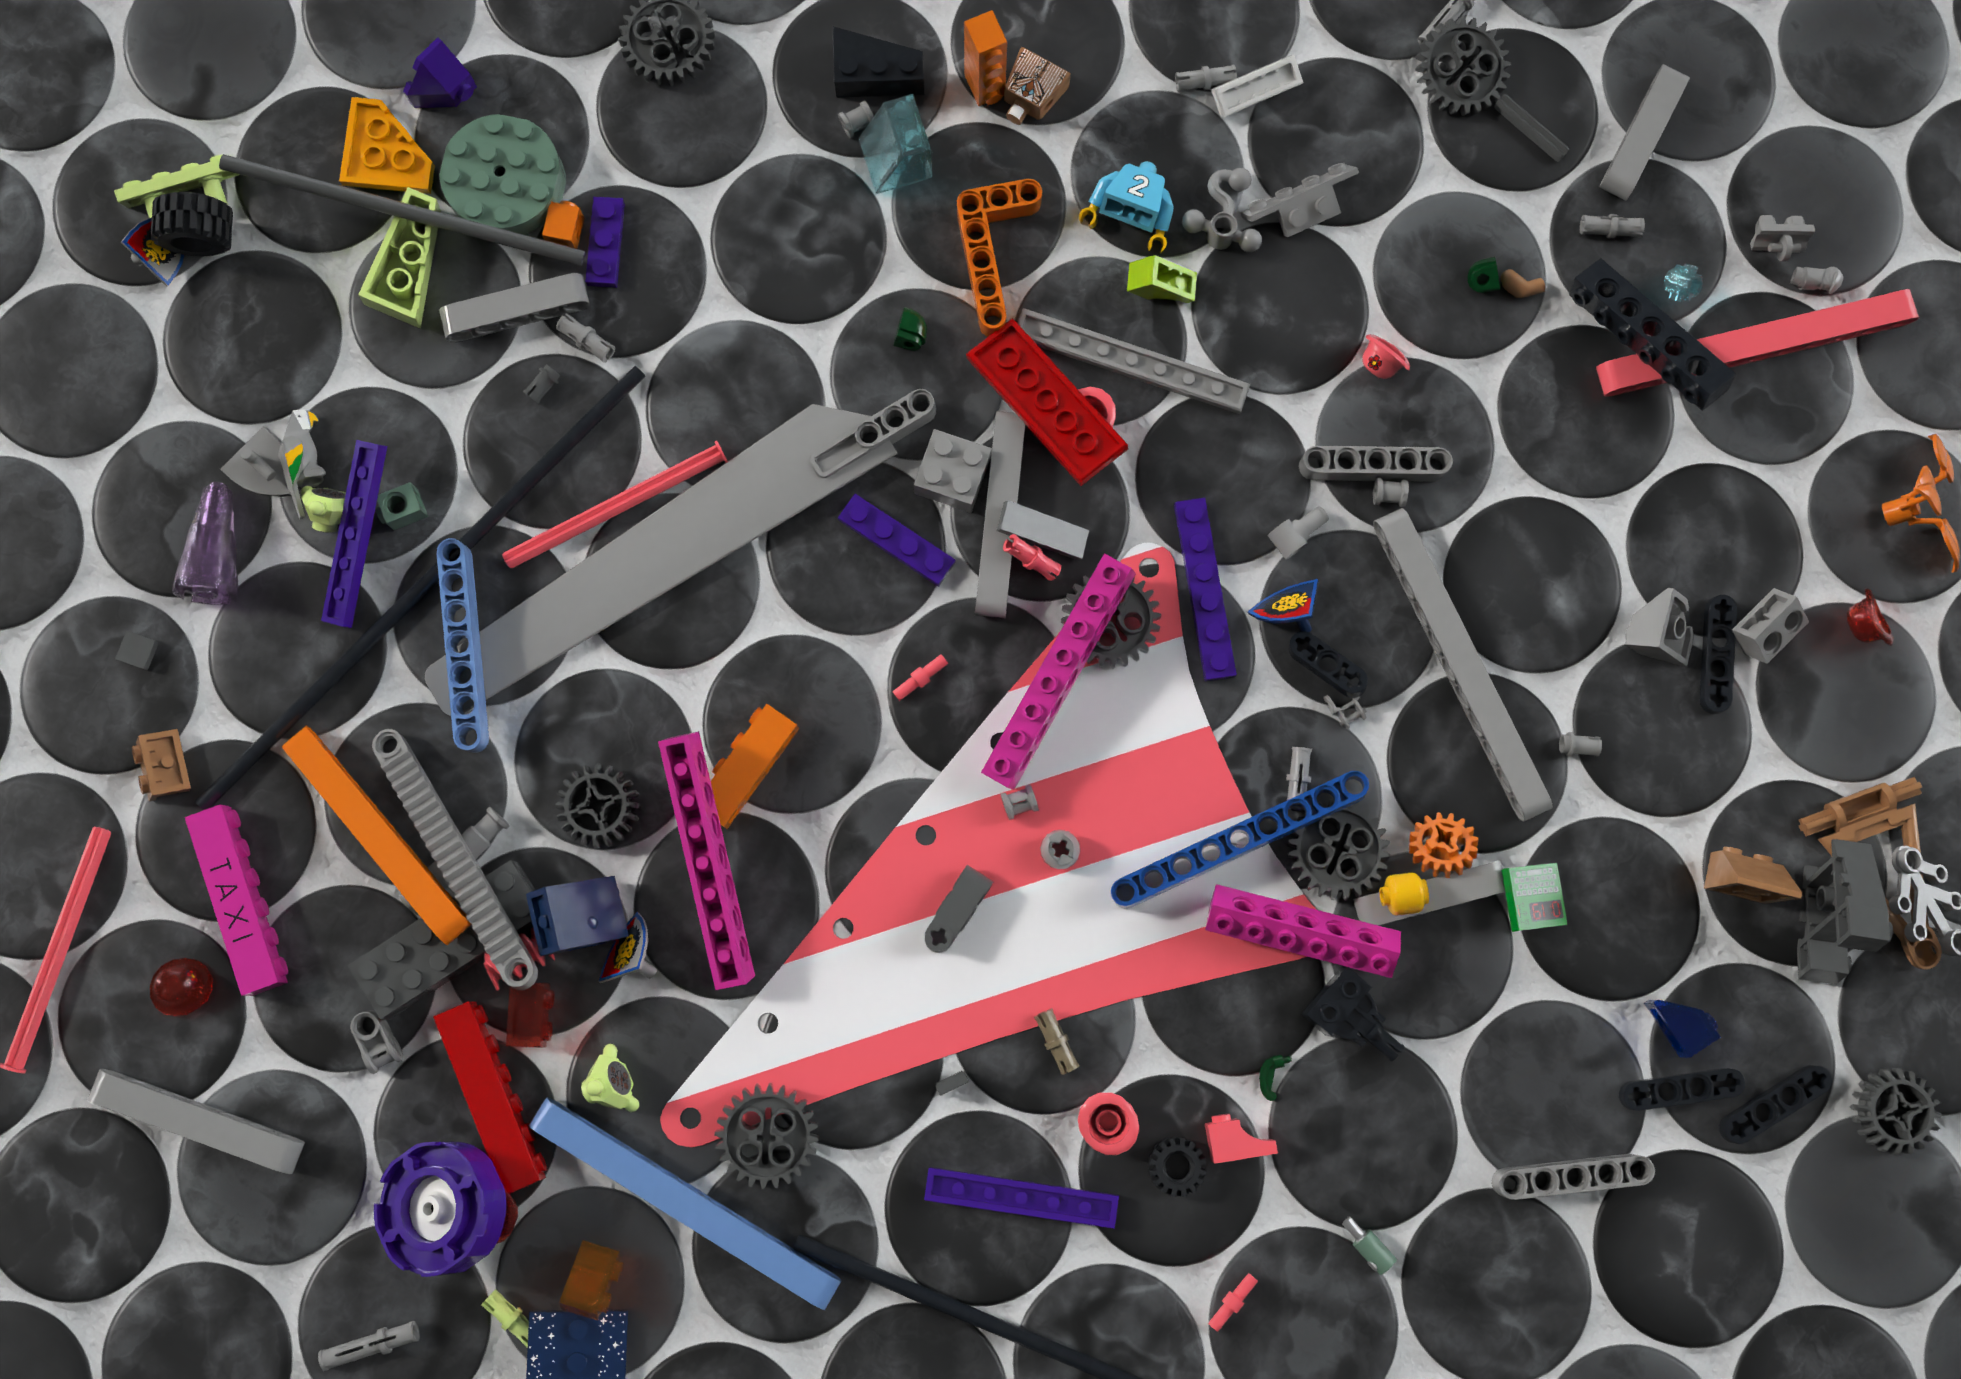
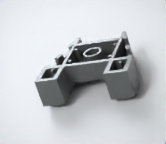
M1832 839V857L1822 867L1804 866L1802 890H1805L1806 910H1800L1799 922H1805V935L1803 939H1798L1797 961L1798 979L1837 984L1851 971L1852 960L1848 956V948L1877 952L1890 942L1893 935V925L1889 922L1888 907L1872 845Z

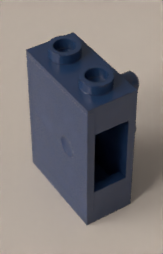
M615 876L547 886L526 894L540 957L608 944L629 937Z

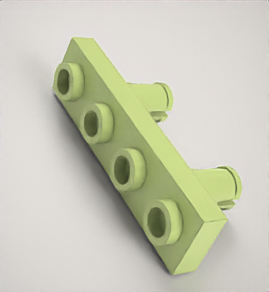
M217 155L210 158L208 163L201 165L198 163L186 164L181 167V171L171 174L170 172H160L152 175V179L144 182L139 180L126 182L123 184V188L114 190L117 201L127 208L145 204L148 216L151 218L153 201L156 197L167 193L185 192L202 186L205 195L227 203L220 182L240 174L221 170L219 162L222 155Z

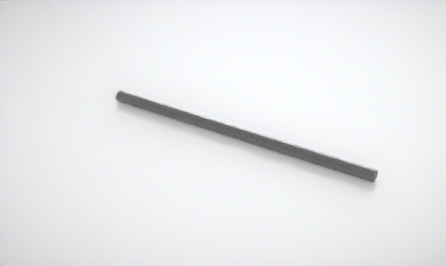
M223 154L220 158L219 168L221 170L582 266L584 262L585 251L229 155Z

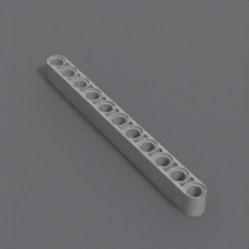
M1401 508L1374 520L1373 526L1376 535L1516 815L1521 821L1525 822L1552 809L1551 798L1408 513Z

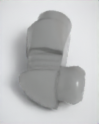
M1797 266L1793 272L1790 284L1797 285L1799 290L1822 289L1832 294L1841 286L1843 274L1836 267L1819 269Z

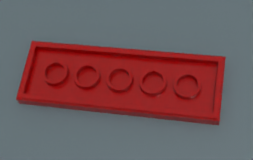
M1013 318L966 353L968 361L1080 486L1129 449L1128 444Z

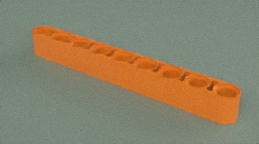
M306 725L282 745L287 755L428 927L445 945L448 946L472 925L461 907L310 727Z

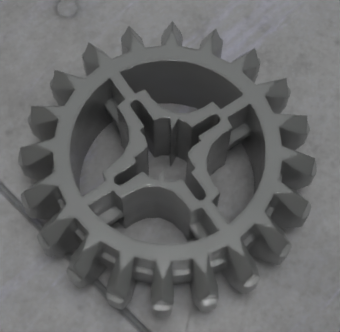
M597 763L594 773H592L591 768L585 765L583 766L584 776H581L577 771H573L572 776L576 781L574 783L567 779L563 781V784L569 787L567 793L562 790L557 792V795L565 798L564 802L555 803V808L565 812L558 814L556 818L558 821L568 820L561 829L564 832L573 830L570 835L571 840L576 841L582 836L581 845L587 847L592 839L593 847L600 848L603 838L605 844L610 847L613 845L612 835L619 841L624 840V836L620 832L622 828L628 832L633 831V828L627 822L629 819L633 821H638L639 819L637 815L631 813V809L638 810L641 808V804L631 802L632 799L639 796V792L637 790L628 792L633 787L634 782L631 779L623 782L626 773L623 771H619L614 776L615 767L609 765L604 773L603 766ZM605 781L612 783L620 794L603 796L596 782ZM587 786L586 800L576 805L577 808H574L579 792ZM596 797L605 804L604 807H601L603 810L599 813L592 809V804L596 805L593 803ZM622 803L619 817L609 826L610 812ZM593 816L600 830H586L580 825L577 817Z
M1882 1068L1879 1070V1074L1870 1073L1867 1075L1869 1082L1860 1081L1858 1083L1863 1092H1854L1852 1094L1859 1101L1858 1104L1850 1106L1852 1110L1858 1111V1116H1854L1851 1120L1854 1123L1862 1124L1857 1133L1859 1135H1867L1865 1142L1868 1145H1876L1878 1151H1889L1892 1155H1899L1901 1151L1903 1154L1909 1155L1913 1153V1148L1917 1150L1925 1148L1923 1140L1927 1142L1934 1140L1930 1130L1938 1131L1940 1129L1934 1123V1118H1941L1943 1115L1934 1111V1107L1938 1106L1941 1102L1930 1098L1935 1090L1932 1087H1925L1927 1080L1922 1077L1915 1078L1913 1071H1905L1903 1073L1901 1068H1892L1891 1071L1887 1068ZM1897 1085L1905 1089L1914 1102H1907L1902 1092L1898 1091ZM1880 1096L1881 1101L1878 1107L1876 1108V1103ZM1898 1107H1903V1108H1905V1109L1898 1110V1112H1895V1113H1894V1116H1893V1115H1886V1114H1889V1113H1893V1111H1894V1110H1897ZM1915 1116V1120H1914V1123H1913V1125H1912V1124H1911V1121H1912V1118ZM1879 1120L1887 1122L1889 1130H1893L1895 1138L1888 1135L1878 1123Z

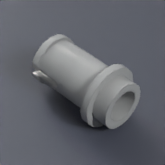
M1568 732L1566 735H1561L1559 750L1570 757L1573 754L1599 756L1602 750V740H1600L1601 737L1576 736L1573 732Z

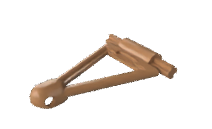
M1915 777L1890 786L1886 783L1875 785L1824 805V810L1799 819V829L1804 832L1805 836H1809L1832 827L1835 833L1818 839L1832 856V839L1858 842L1901 826L1903 846L1916 848L1921 853L1916 804L1897 809V803L1922 794L1920 790L1922 785L1916 781ZM1910 885L1909 898L1912 902L1911 920H1913L1914 888ZM1885 897L1889 922L1893 925V932L1900 939L1908 961L1918 969L1926 970L1935 967L1941 959L1942 950L1935 932L1929 926L1927 911V938L1924 941L1910 942L1904 933L1905 926L1907 925L1906 921L1900 914L1896 915L1890 910L1889 901Z

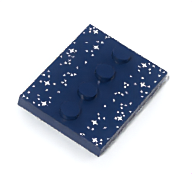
M628 1309L529 1311L526 1379H625Z

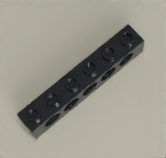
M1602 258L1575 277L1569 294L1573 301L1594 316L1600 325L1609 329L1620 343L1627 345L1633 350L1643 363L1650 365L1656 370L1665 382L1672 384L1679 390L1688 402L1695 404L1703 411L1729 390L1736 373Z

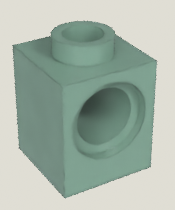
M411 482L378 495L377 501L379 506L375 508L377 516L382 524L386 523L393 530L428 517L420 493ZM399 502H405L403 511L394 514L395 505Z

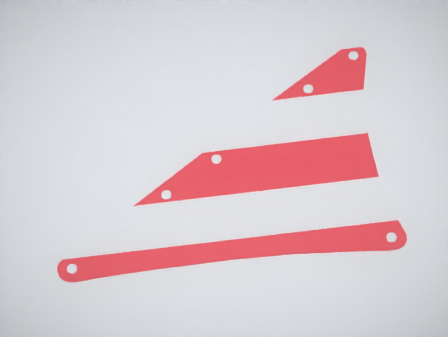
M1142 543L1131 548L1120 561L1131 567L1136 573L1133 583L1137 585L1141 581H1145L1143 592L1154 591L1149 601L1159 602L1158 607L1152 610V612L1161 614L1159 620L1153 621V623L1160 626L1159 632H1150L1156 638L1154 644L1145 642L1149 648L1148 653L1146 654L1138 650L1139 661L1136 662L1129 656L1126 667L1123 666L1120 660H1117L1114 669L1111 668L1110 662L1106 660L1102 668H1099L1097 658H1094L1089 664L1085 663L1021 779L1013 790L984 775L981 771L993 752L990 744L992 736L996 733H1003L1057 636L1051 641L894 828L785 963L667 1102L662 1110L660 1121L662 1130L669 1140L680 1146L696 1147L720 1139L714 1136L716 1130L724 1129L723 1126L717 1123L719 1117H728L722 1110L723 1107L728 1105L734 1108L735 1106L731 1100L732 1096L735 1095L742 1100L744 1099L743 1089L747 1088L753 1094L755 1085L758 1083L762 1091H766L769 1083H772L774 1092H778L780 1087L785 1085V1095L789 1096L793 1091H797L795 1101L798 1103L806 1099V1105L855 1087L972 1047L1038 1027L1034 1017L1044 1011L1047 1012L1051 1008L1058 1021L1121 1001L1307 957L1205 930L1208 911L1216 884L1316 909L1281 864L1269 844L1132 908H1121L1112 899L1111 887L1118 879L1252 817L1211 730L1189 671L1182 632L1175 562L1170 551L1154 543ZM1145 558H1152L1159 564V571L1154 577L1147 578L1139 571V565ZM1115 614L1111 617L1110 621L1117 629L1121 640L1127 641L1126 636L1116 626L1117 615ZM1127 617L1124 620L1125 626L1130 630H1136L1140 627V622L1135 617ZM1102 633L1099 643L1103 646H1111L1115 643V640L1111 634ZM1030 784L1039 811L1029 810L1014 815V819L1009 820L1000 794L1006 793L1008 795L1023 790L1026 785ZM923 825L933 827L936 832V838L930 845H922L916 839V831ZM1054 830L1069 831L1079 842V858L1074 865L1067 869L1052 868L1045 863L1041 856L1040 847L1042 840ZM1241 832L1235 833L1230 839L1232 845L1236 848H1243L1249 842L1248 837ZM1061 841L1059 845H1052V848L1056 850L1054 854L1056 857L1060 858L1062 854L1068 855L1069 851L1065 849V842ZM1207 846L1202 851V856L1205 860L1212 862L1219 858L1220 851L1215 846ZM1179 859L1175 862L1173 869L1176 873L1184 875L1190 872L1192 865L1186 859ZM969 865L994 883L981 903L976 906L977 909L962 932H959L949 949L942 953H935L926 946L925 932L936 916L938 908L948 893L953 890L955 882L965 867ZM1158 872L1149 873L1145 879L1146 885L1150 888H1157L1163 882V877ZM1129 885L1121 886L1117 891V898L1121 901H1129L1134 896V889ZM840 918H847L853 924L854 931L848 938L841 939L833 932V925ZM940 930L939 933L932 932L930 934L933 937V945L937 946L938 943L945 944L947 942L944 938L945 932L943 930ZM764 1013L774 1014L778 1019L776 1031L769 1034L760 1031L758 1027L760 1016ZM767 1107L765 1110V1120L771 1118L772 1110L770 1107ZM695 1108L699 1111L701 1121L697 1127L688 1129L682 1125L680 1115L683 1110ZM750 1111L743 1115L745 1123L750 1126L761 1122L760 1116L756 1112Z

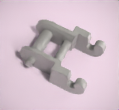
M1350 682L1347 684L1350 688L1353 686ZM1328 695L1323 697L1324 701L1328 703V708L1332 715L1336 713L1341 720L1339 722L1340 725H1344L1346 729L1350 728L1349 723L1359 717L1363 720L1366 719L1365 713L1367 711L1365 708L1362 709L1357 701L1360 697L1352 698L1351 702L1341 708H1336ZM1354 706L1356 712L1345 717L1343 711Z

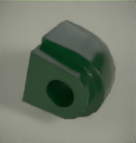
M1495 257L1479 260L1470 267L1467 281L1474 291L1490 292L1500 290Z
M904 307L893 346L917 351L921 348V345L926 343L927 325L925 319L918 312Z

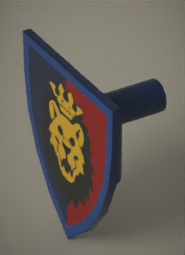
M1319 580L1302 582L1277 591L1256 604L1248 611V614L1257 620L1273 623V625L1296 621L1300 631L1310 632L1312 627L1309 618H1313Z

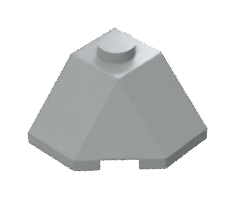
M1667 588L1632 615L1630 626H1628L1625 634V645L1638 654L1680 666H1687L1694 640L1692 626H1686L1684 612L1689 611L1687 598L1674 588Z

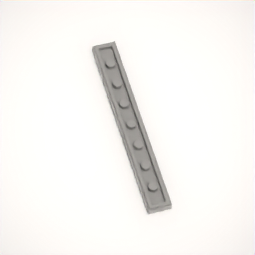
M1025 308L1022 309L1018 320L1021 328L1040 348L1240 414L1250 387L1249 383Z

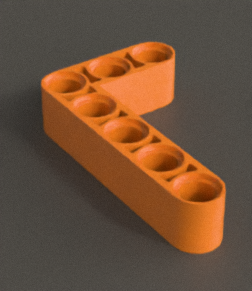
M1022 179L968 189L960 193L957 198V218L981 332L987 337L1006 323V309L988 223L1030 216L1037 213L1042 202V187L1033 179ZM1030 193L1036 198L1032 201H1026L1021 196ZM995 199H1003L1007 203L1003 206H996L992 202ZM967 204H973L977 209L968 212L963 207ZM972 232H979L983 237L973 240L968 235ZM978 260H985L989 265L985 268H978L974 263ZM983 288H991L995 293L992 296L986 297L981 295L980 291ZM989 316H996L1001 321L996 325H990L985 319Z

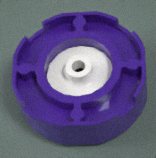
M424 1142L411 1147L393 1160L386 1168L380 1180L381 1183H385L380 1203H374V1224L387 1257L403 1271L410 1270L420 1274L421 1277L457 1274L465 1272L490 1254L498 1242L504 1226L506 1192L492 1160L483 1151L464 1142Z

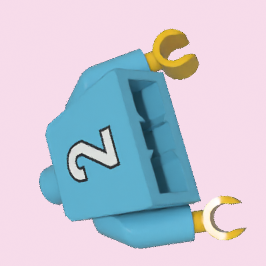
M1142 162L1139 167L1125 164L1120 172L1114 171L1099 180L1088 201L1091 203L1090 206L1080 211V223L1083 222L1085 216L1092 215L1093 219L1089 227L1090 229L1094 228L1098 222L1096 211L1100 208L1099 213L1151 233L1155 228L1156 233L1150 238L1147 248L1150 251L1152 242L1158 240L1162 244L1161 254L1167 246L1164 234L1165 231L1169 230L1174 210L1169 191L1164 188L1165 178L1156 174L1157 168L1151 162Z

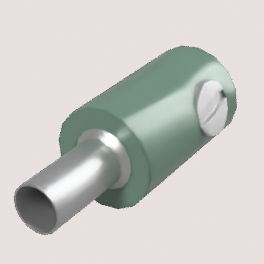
M1351 1217L1343 1221L1342 1225L1356 1239L1353 1246L1374 1271L1382 1275L1395 1264L1397 1258L1371 1229L1364 1232Z

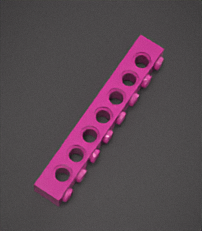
M1104 553L981 773L1007 788L1015 789L1135 577L1136 573L1131 567Z
M698 731L658 741L715 990L745 985L755 977V972L700 733Z

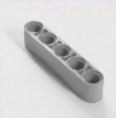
M1664 64L1660 67L1599 188L1625 201L1629 198L1690 79L1689 76Z
M571 273L448 304L441 307L439 313L446 340L449 342H459L562 316L566 313L581 311L589 306V299L583 275Z
M1312 446L1307 449L1301 458L1299 471L1303 477L1309 480L1375 481L1377 477H1380L1383 481H1402L1404 479L1417 482H1434L1442 479L1450 470L1453 459L1449 451L1440 447ZM1317 458L1321 462L1322 467L1318 469L1312 468L1308 464L1307 459ZM1371 458L1379 460L1382 469L1372 468L1368 460ZM1338 459H1348L1351 462L1352 468H1342L1338 463ZM1399 459L1410 461L1412 469L1406 470L1402 468ZM1430 459L1438 460L1442 464V470L1433 469L1429 462Z
M1496 861L1465 869L1462 875L1454 872L1451 873L1450 878H1446L1443 875L1427 879L1429 903L1424 905L1421 912L1415 914L1393 915L1387 906H1382L1379 892L1353 899L1359 921L1382 925L1505 892L1502 875L1503 868L1501 862Z
M1621 1154L1502 1168L1494 1173L1491 1184L1493 1190L1498 1195L1518 1200L1641 1186L1653 1180L1655 1167L1652 1161L1645 1156ZM1635 1161H1638L1641 1165L1640 1175L1634 1178L1631 1175L1630 1167ZM1606 1164L1609 1167L1610 1175L1607 1180L1602 1181L1599 1178V1169ZM1575 1168L1579 1174L1578 1180L1575 1184L1570 1185L1567 1181V1174L1569 1170ZM1544 1172L1547 1176V1183L1543 1188L1539 1189L1535 1184V1178L1538 1173ZM1512 1175L1515 1178L1516 1186L1512 1191L1506 1192L1503 1182L1507 1176Z

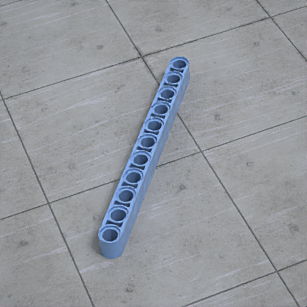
M546 1097L529 1124V1127L538 1134L812 1305L825 1310L842 1282L832 1272L800 1252L793 1250L792 1247L557 1101Z

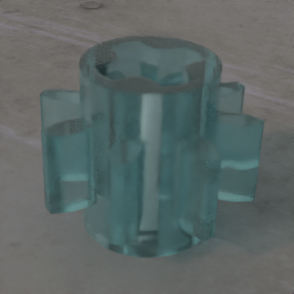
M1687 263L1684 266L1677 264L1675 268L1668 271L1664 279V290L1670 292V299L1682 302L1683 299L1691 301V298L1696 297L1703 287L1702 275L1696 273L1698 267Z

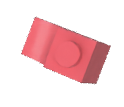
M1230 1114L1211 1116L1212 1122L1205 1123L1210 1158L1214 1164L1278 1154L1276 1140L1259 1139L1250 1136L1242 1129L1240 1120L1236 1118L1231 1119Z

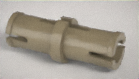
M1051 1008L1047 1012L1044 1011L1036 1015L1034 1019L1037 1021L1046 1040L1044 1045L1047 1050L1051 1051L1061 1075L1066 1074L1067 1071L1069 1073L1077 1069L1080 1065L1077 1063L1067 1042L1069 1037L1067 1033H1063L1053 1009Z

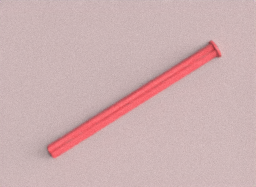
M715 441L716 445L509 549L502 554L506 565L509 568H514L722 461L727 463L728 461L718 441Z
M101 827L92 828L5 1063H0V1068L22 1074H25L27 1071L24 1069L111 836V831Z

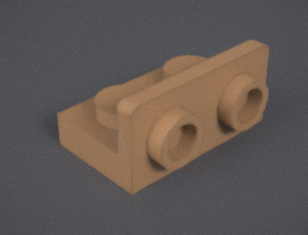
M178 729L139 735L136 745L132 746L134 763L141 764L143 775L138 776L141 793H147L148 800L155 801L160 796L190 791L191 786Z

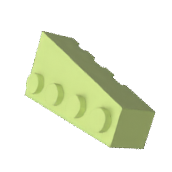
M407 188L401 202L441 212L435 198L412 188ZM394 216L358 294L364 305L421 329L438 227Z

